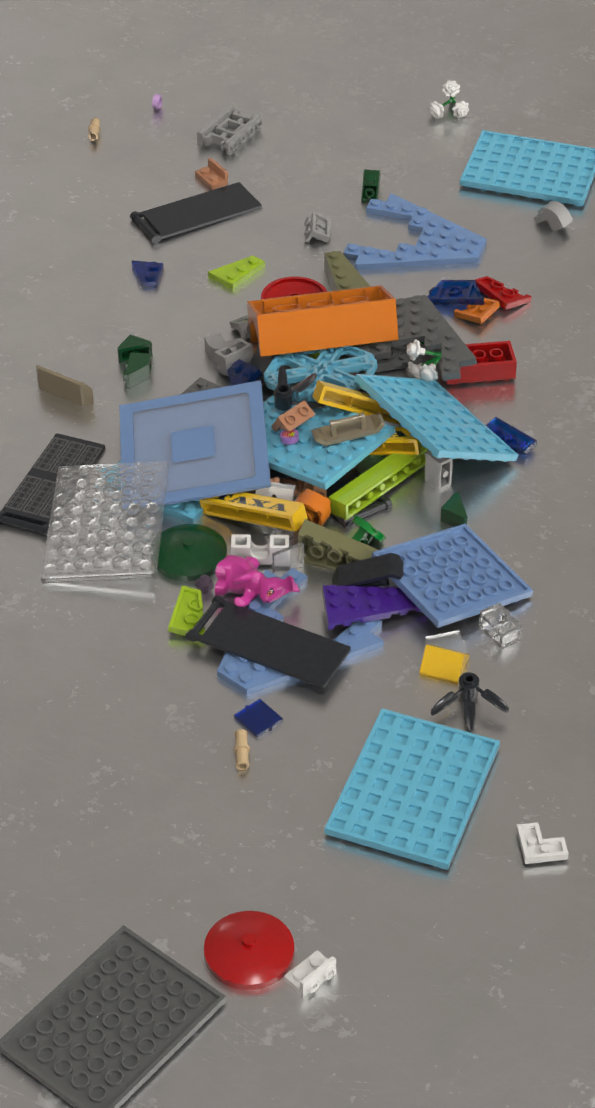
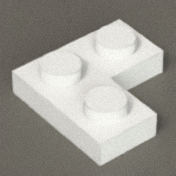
M538 822L517 824L516 831L525 864L568 859L569 853L564 837L542 839Z

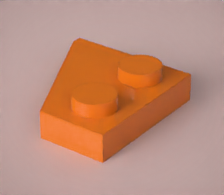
M483 298L475 303L468 304L467 309L463 311L454 310V317L482 324L500 307L499 301Z

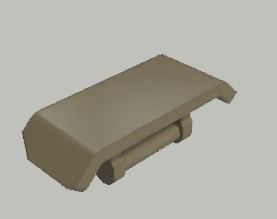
M36 365L39 389L81 406L94 403L93 390L87 384Z
M364 412L359 415L329 420L330 425L314 428L311 432L316 442L327 446L377 434L384 427L385 422L381 414L365 416Z

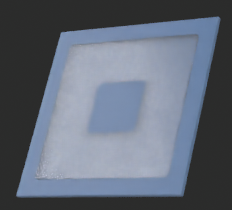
M261 380L119 405L123 513L271 487Z

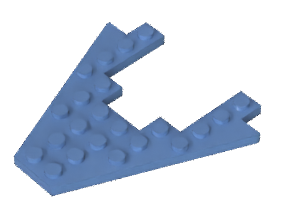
M390 193L387 201L371 199L366 207V213L409 220L408 230L422 232L416 245L399 243L396 251L392 252L348 243L343 254L347 259L356 260L354 264L356 270L478 263L487 244V239L428 211L427 208L419 207Z
M291 568L280 577L285 579L288 576H292L299 588L307 582V576L295 568ZM267 569L263 573L267 578L278 577ZM289 592L269 604L262 602L260 596H257L251 601L247 609L284 622V616L273 609L294 592ZM376 620L365 623L356 621L334 639V641L351 647V651L345 660L384 646V640L374 635L382 627V621ZM225 652L217 669L218 677L246 695L294 679V677Z

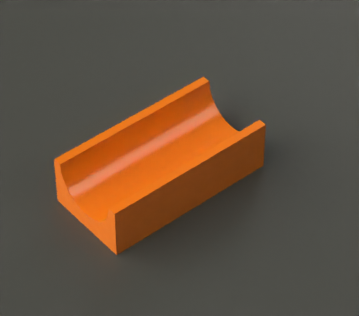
M382 285L247 301L250 342H258L261 357L399 340L396 299Z

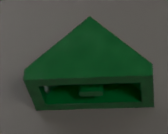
M131 334L117 347L119 363L129 360L130 353H148L153 357L151 341Z
M459 492L454 493L441 507L440 521L452 527L462 524L467 525L468 517Z

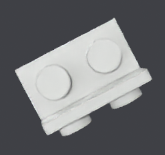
M317 950L284 976V982L304 998L307 994L315 992L326 979L329 980L335 975L336 958L332 956L327 959Z

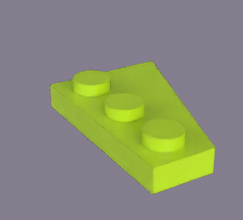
M252 255L208 271V277L231 289H235L265 267V261Z
M182 585L167 632L185 636L188 630L196 625L203 615L201 590ZM205 626L202 628L199 634H204Z

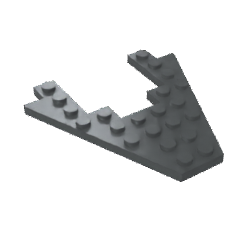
M416 295L396 300L399 340L363 344L360 349L372 353L376 360L392 358V347L413 343L415 339L419 342L425 341V350L427 351L442 349L443 381L461 378V367L477 364L476 357L426 295ZM360 371L359 373L349 374L356 376V374H366V371ZM358 388V391L367 393L365 390Z

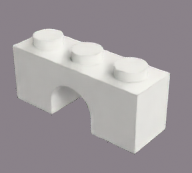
M232 534L231 555L243 558L247 556L254 557L259 561V565H289V535H270V542L268 544L258 546L251 541V535Z

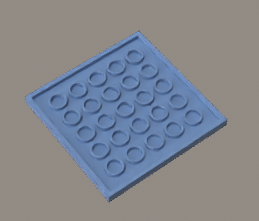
M466 524L372 552L371 556L372 558L388 553H395L400 556L403 561V577L401 580L391 578V580L437 628L532 597L533 590Z

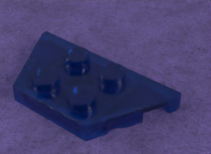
M441 280L435 287L429 290V295L427 296L433 305H484V297L481 296L475 280Z

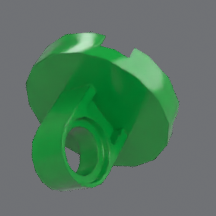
M356 515L353 518L352 522L359 529L352 539L366 545L372 539L381 544L386 539L384 534L379 530L377 531L361 517Z

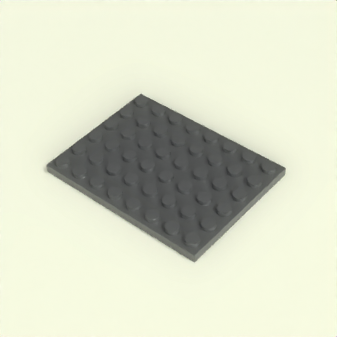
M123 925L0 1039V1052L74 1108H120L226 1002V996Z

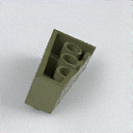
M341 251L324 253V270L332 291L371 287Z
M306 519L298 533V562L335 570L337 566L371 558L372 552L378 551L376 548Z

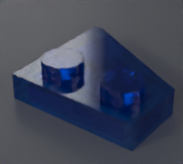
M240 359L234 362L227 370L232 385L254 382L262 374L259 368Z

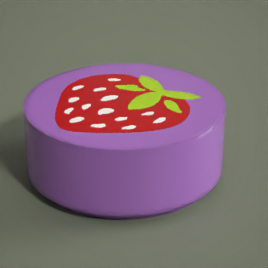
M296 429L290 432L283 430L280 433L281 442L286 445L296 443L299 440L298 431Z

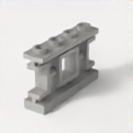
M229 104L197 132V145L203 147L204 145L208 146L211 143H215L221 146V151L226 150V154L230 155L261 128V114H253L247 117L241 115V109L236 110L235 105Z

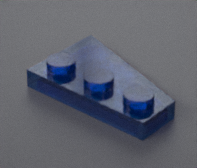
M495 417L486 425L517 454L527 455L537 446L536 439L498 417Z

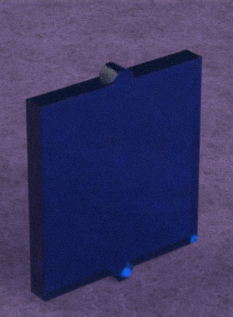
M258 699L249 706L246 705L244 709L234 715V718L257 738L267 731H272L273 727L283 722V718L261 699Z

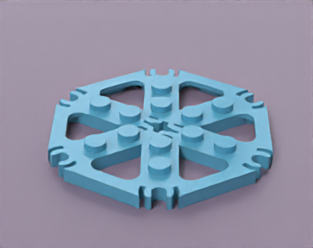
M355 346L278 354L264 372V382H266V386L269 389L275 390L278 386L279 371L277 370L284 365L292 367V369L286 370L288 385L301 382L316 373L317 378L309 387L300 393L296 391L292 393V399L294 400L299 398V401H301L303 398H308V401H311L318 380L358 391V388H360L359 384L354 380L355 376L349 373L366 371L367 375H374L378 368L377 360L372 353ZM320 353L316 360L306 355ZM344 354L353 356L352 358L338 360Z

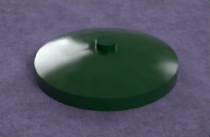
M182 524L168 528L155 538L151 546V560L155 569L163 576L176 581L192 582L209 578L216 574L217 564L227 557V545L222 535L210 527L199 524Z

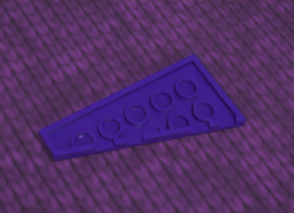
M323 585L322 587L328 630L334 629L335 625L343 624L345 627L350 626L351 622L356 621L365 623L391 618L392 614L397 613L400 616L406 615L407 611L412 610L422 612L400 588Z

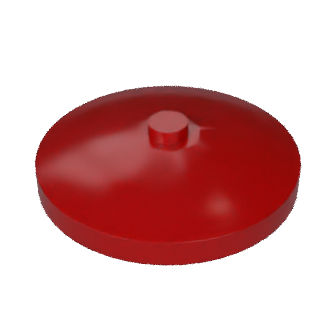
M298 276L284 277L269 283L263 289L261 299L327 292L322 284L310 278Z
M240 911L225 916L212 926L204 942V959L210 973L224 985L240 990L262 989L278 982L291 968L294 960V939L288 927L278 918L259 911Z

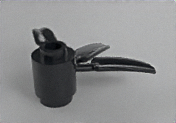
M281 366L278 372V386L274 390L275 408L285 411L289 410L292 405L301 403L302 401H292V393L295 391L300 393L309 387L317 378V374L310 375L291 389L288 385L286 369L284 366ZM306 401L311 409H319L326 406L318 402Z
M467 672L459 678L458 691L456 693L450 691L443 696L431 709V716L447 708L458 699L459 695L464 701H467L464 702L465 724L467 730L472 732L475 726L476 709L475 702L471 701L478 696L479 692L482 698L503 712L509 713V707L491 690L485 689L484 691L479 688V677L474 673Z

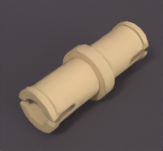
M96 117L91 119L88 127V138L91 141L97 140L100 133V120Z
M239 729L234 733L235 746L233 750L236 755V768L244 771L250 767L248 758L250 746L247 739L248 732L244 729Z

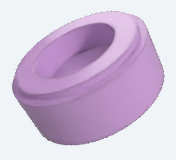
M154 94L152 107L159 110L162 106V96Z

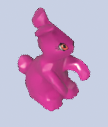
M228 555L216 567L215 573L218 580L215 584V596H224L229 592L244 594L242 597H235L234 603L236 606H247L257 596H260L262 602L269 604L289 592L299 593L300 589L292 576H288L285 579L280 577L267 578L257 570L260 563L254 557L247 556L243 558L241 556Z

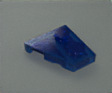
M132 260V268L135 270L140 286L157 288L164 269L163 263Z

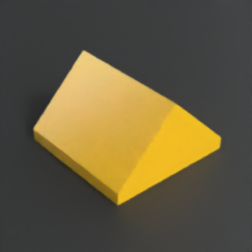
M428 644L425 646L419 675L458 685L459 678L465 669L470 654Z

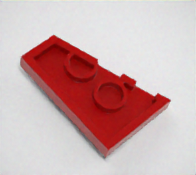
M488 276L475 279L473 286L490 299L499 301L500 306L505 310L531 302L532 296L528 294L523 296L515 288H505L503 283Z

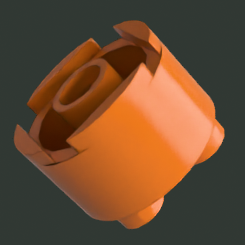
M310 489L304 490L295 500V502L304 503L308 521L323 526L331 515V501L329 498Z

